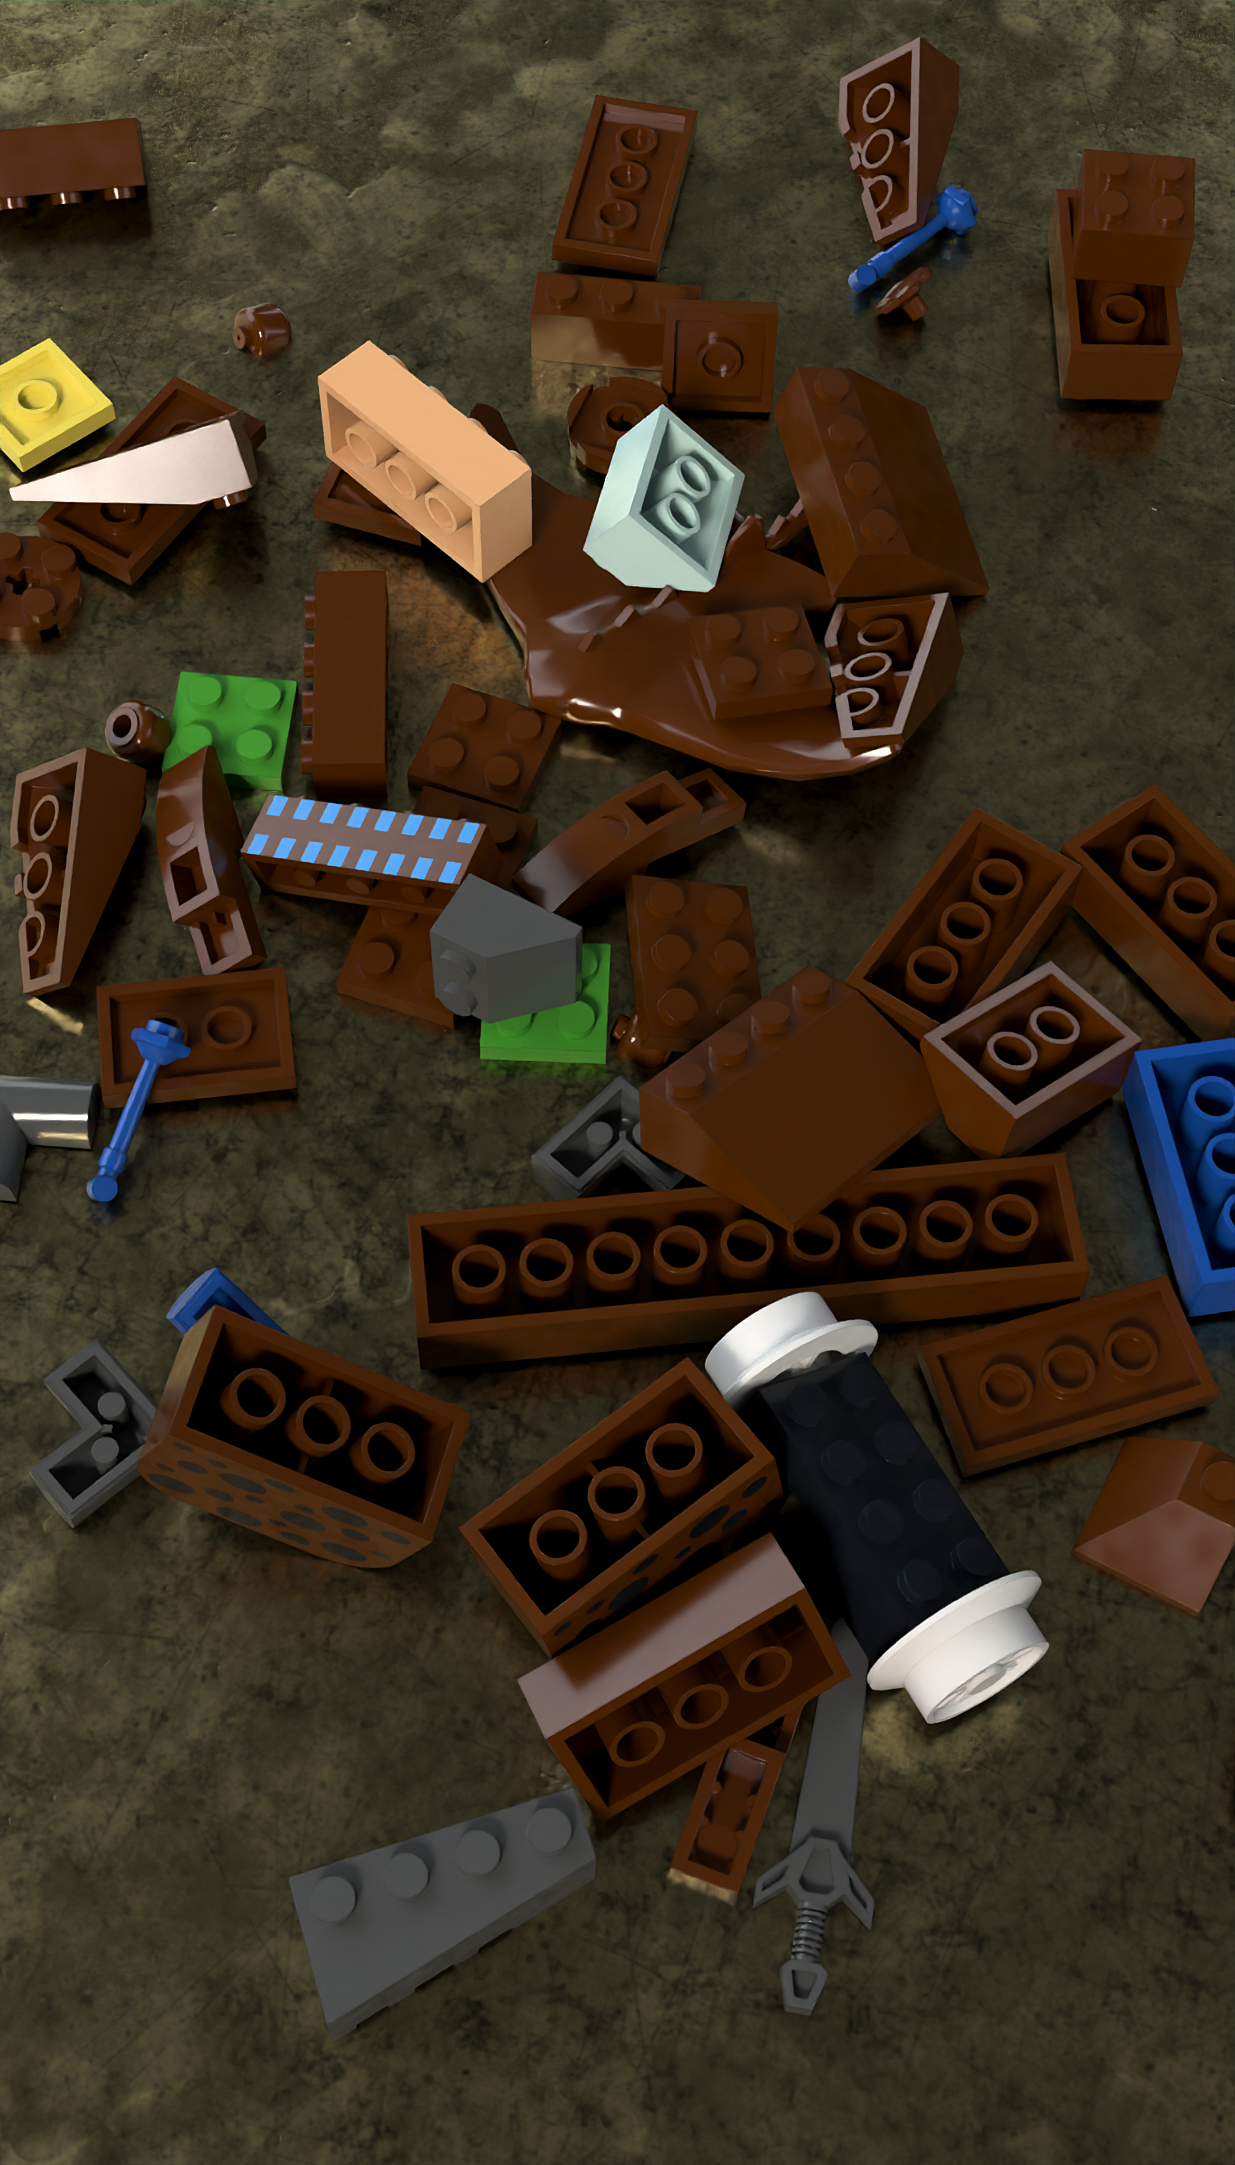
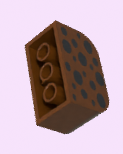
M215 1304L183 1336L140 1454L137 1469L141 1476L151 1485L175 1499L313 1555L358 1567H390L432 1543L471 1413Z
M687 1357L458 1529L479 1567L548 1657L553 1659L769 1533L780 1518L779 1513L785 1503V1495L773 1455L689 1357Z

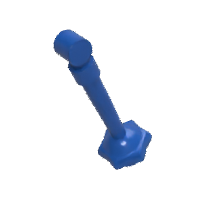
M949 185L935 198L938 215L887 251H881L867 261V264L859 266L849 275V286L856 292L864 291L875 282L876 278H882L893 269L896 263L944 227L954 230L959 235L965 234L969 228L977 224L975 218L977 215V205L971 194L964 189H956L954 186Z
M151 1019L148 1020L145 1029L139 1027L132 1030L131 1040L136 1043L139 1053L145 1061L118 1121L108 1147H104L98 1162V1166H100L98 1174L91 1178L87 1184V1193L91 1199L107 1202L116 1196L118 1191L116 1179L118 1174L122 1175L129 1158L126 1154L160 1065H169L179 1059H184L191 1052V1048L181 1044L185 1035L181 1030Z

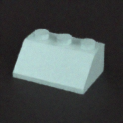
M662 404L618 439L583 551L591 556L600 567L608 570L627 586L664 589L666 585H669L675 590L708 592L716 584L745 474Z

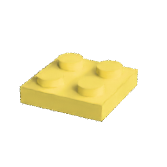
M50 338L0 365V448L22 472L29 470L116 419L113 403Z

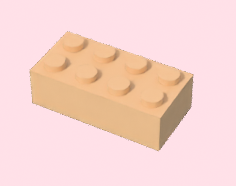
M370 340L318 376L326 456L481 583H484L532 546L531 468L522 455L514 450L506 449L488 434L479 421L474 418H467L449 404L445 396L437 388L425 385L407 370L399 358L394 355H387Z

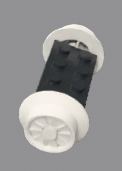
M803 1292L785 1297L760 1309L730 1330L709 1353L705 1362L706 1371L725 1401L775 1458L785 1495V1503L779 1516L871 1662L872 1668L867 1675V1682L870 1687L877 1691L905 1687L927 1723L933 1724L945 1721L973 1708L1004 1689L1035 1665L1047 1652L1049 1643L1026 1610L1041 1586V1579L1033 1570L1011 1574L869 1359V1355L872 1353L878 1340L877 1330L872 1323L860 1319L838 1323L821 1295L815 1292Z

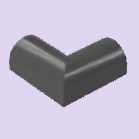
M0 1074V1200L17 1201L28 1144L92 1149L102 1096L98 1082Z
M621 1074L531 1156V1164L536 1177L556 1200L588 1198L622 1165L653 1191L696 1188L702 1185L700 1181L641 1149L639 1089Z
M98 1338L43 1380L48 1390L83 1429L29 1470L36 1485L49 1503L73 1528L141 1476L137 1469V1463L158 1405Z

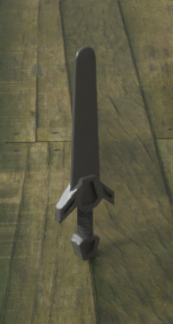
M842 1616L836 1619L830 1635L852 1676L821 1693L818 1697L788 1857L757 1879L752 1909L785 1890L798 1906L800 1911L797 1912V1926H795V1932L797 1933L794 1934L795 1940L793 1941V1947L795 1948H792L793 1955L789 1961L781 1966L779 1974L784 2011L809 2016L828 1977L819 1960L821 1958L820 1951H822V1937L824 1936V1930L822 1929H825L824 1922L826 1921L825 1915L827 1911L842 1900L870 1930L875 1901L851 1867L869 1659Z

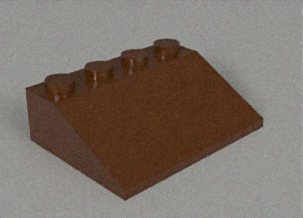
M796 367L772 412L832 597H900L949 593L950 596L986 595L990 588L927 408L849 368Z
M809 966L800 970L639 1087L642 1150L791 1233L796 1232L943 1113L924 1057L856 989Z

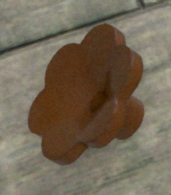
M920 267L908 275L905 280L893 286L885 294V298L874 307L877 314H887L895 308L902 307L912 321L924 315L930 307L919 294V290L922 284L932 275L931 269L929 267L924 269Z

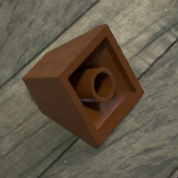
M1127 1436L1070 1554L1197 1617L1235 1543V1457L1203 1441Z

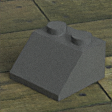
M469 873L430 929L435 997L455 1014L461 1016L473 1015L489 1024L576 1003L582 994V927Z

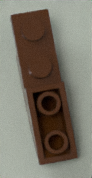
M206 745L162 773L156 807V839L159 865L173 923L189 926L203 975L246 971L268 957L237 861L242 857L240 851L245 840L216 748Z
M710 767L679 781L665 770L611 798L561 833L512 877L511 887L523 899L564 918L623 891L631 875L646 876L648 863L742 822L747 803Z

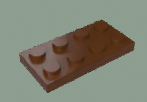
M595 96L553 239L552 260L657 277L697 129L698 111L608 96Z
M174 376L95 460L106 458L108 454L138 443L159 441L161 437L172 434L171 432L239 411V409ZM244 412L254 453L267 438L265 423ZM209 501L197 505L55 502L37 521L40 537L69 546L74 551L75 556L132 586Z
M424 785L413 811L428 817L450 820L465 818L480 824H486L504 861L495 885L512 893L514 890L511 887L512 877L523 868L538 834V819ZM370 906L336 979L337 992L454 1029L460 1015L447 1009L435 997L430 929L439 916Z
M1167 1275L919 1347L917 1360L964 1477L1209 1405L1215 1402L1219 1394V1390Z

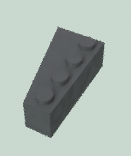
M574 1787L288 1877L323 2013L333 2042L356 2029L358 2023L387 2005L391 2007L415 1992L416 1987L451 1965L457 1966L478 1953L480 1947L510 1928L516 1929L595 1879L596 1856Z

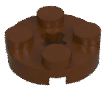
M629 376L609 378V386L599 387L594 391L592 383L576 394L568 408L567 437L570 444L571 458L579 465L587 466L594 471L607 475L618 439L628 432L617 431L610 426L619 427L622 421L631 423L632 429L662 404L678 417L676 409L673 411L669 406L668 395L660 387L640 378Z
M10 532L0 533V638L18 642L32 641L41 638V630L49 629L57 624L58 630L67 626L78 614L84 599V587L74 551L69 546L59 544L44 537L16 536ZM23 582H33L34 585L38 586L36 589L27 588L23 595L15 594L14 589L16 585Z

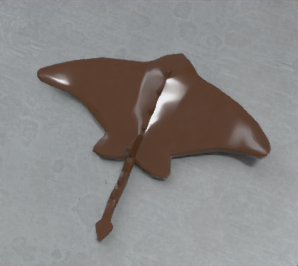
M474 403L468 412L467 418H474L479 421L492 438L506 449L514 450L521 455L500 412L488 403ZM531 471L532 546L486 580V583L502 614L515 633L524 654V682L533 709L577 724L606 727L632 733L729 771L792 781H806L856 774L887 762L900 753L904 744L845 749L838 714L829 705L716 721L713 718L685 637L686 618L801 603L805 616H812L827 612L833 608L836 601L840 598L832 597L824 575L775 553L809 525L801 499L784 517L779 514L766 532L764 530L763 518L759 515L752 514L744 520L736 510L715 587L708 592L675 590L669 585H666L664 589L627 586L608 570L600 567L591 556L583 551L598 501L565 494Z

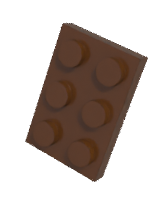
M631 875L624 887L640 1047L643 1049L689 1052L762 999L748 888L746 886Z
M285 967L96 986L101 1089L105 1109L125 1107L145 1061L139 1053L136 1043L131 1040V1032L139 1027L145 1029L149 1019L165 1023L184 1032L185 1035L181 1044L191 1048V1052L184 1059H179L169 1065H160L146 1104L297 1088L288 982Z

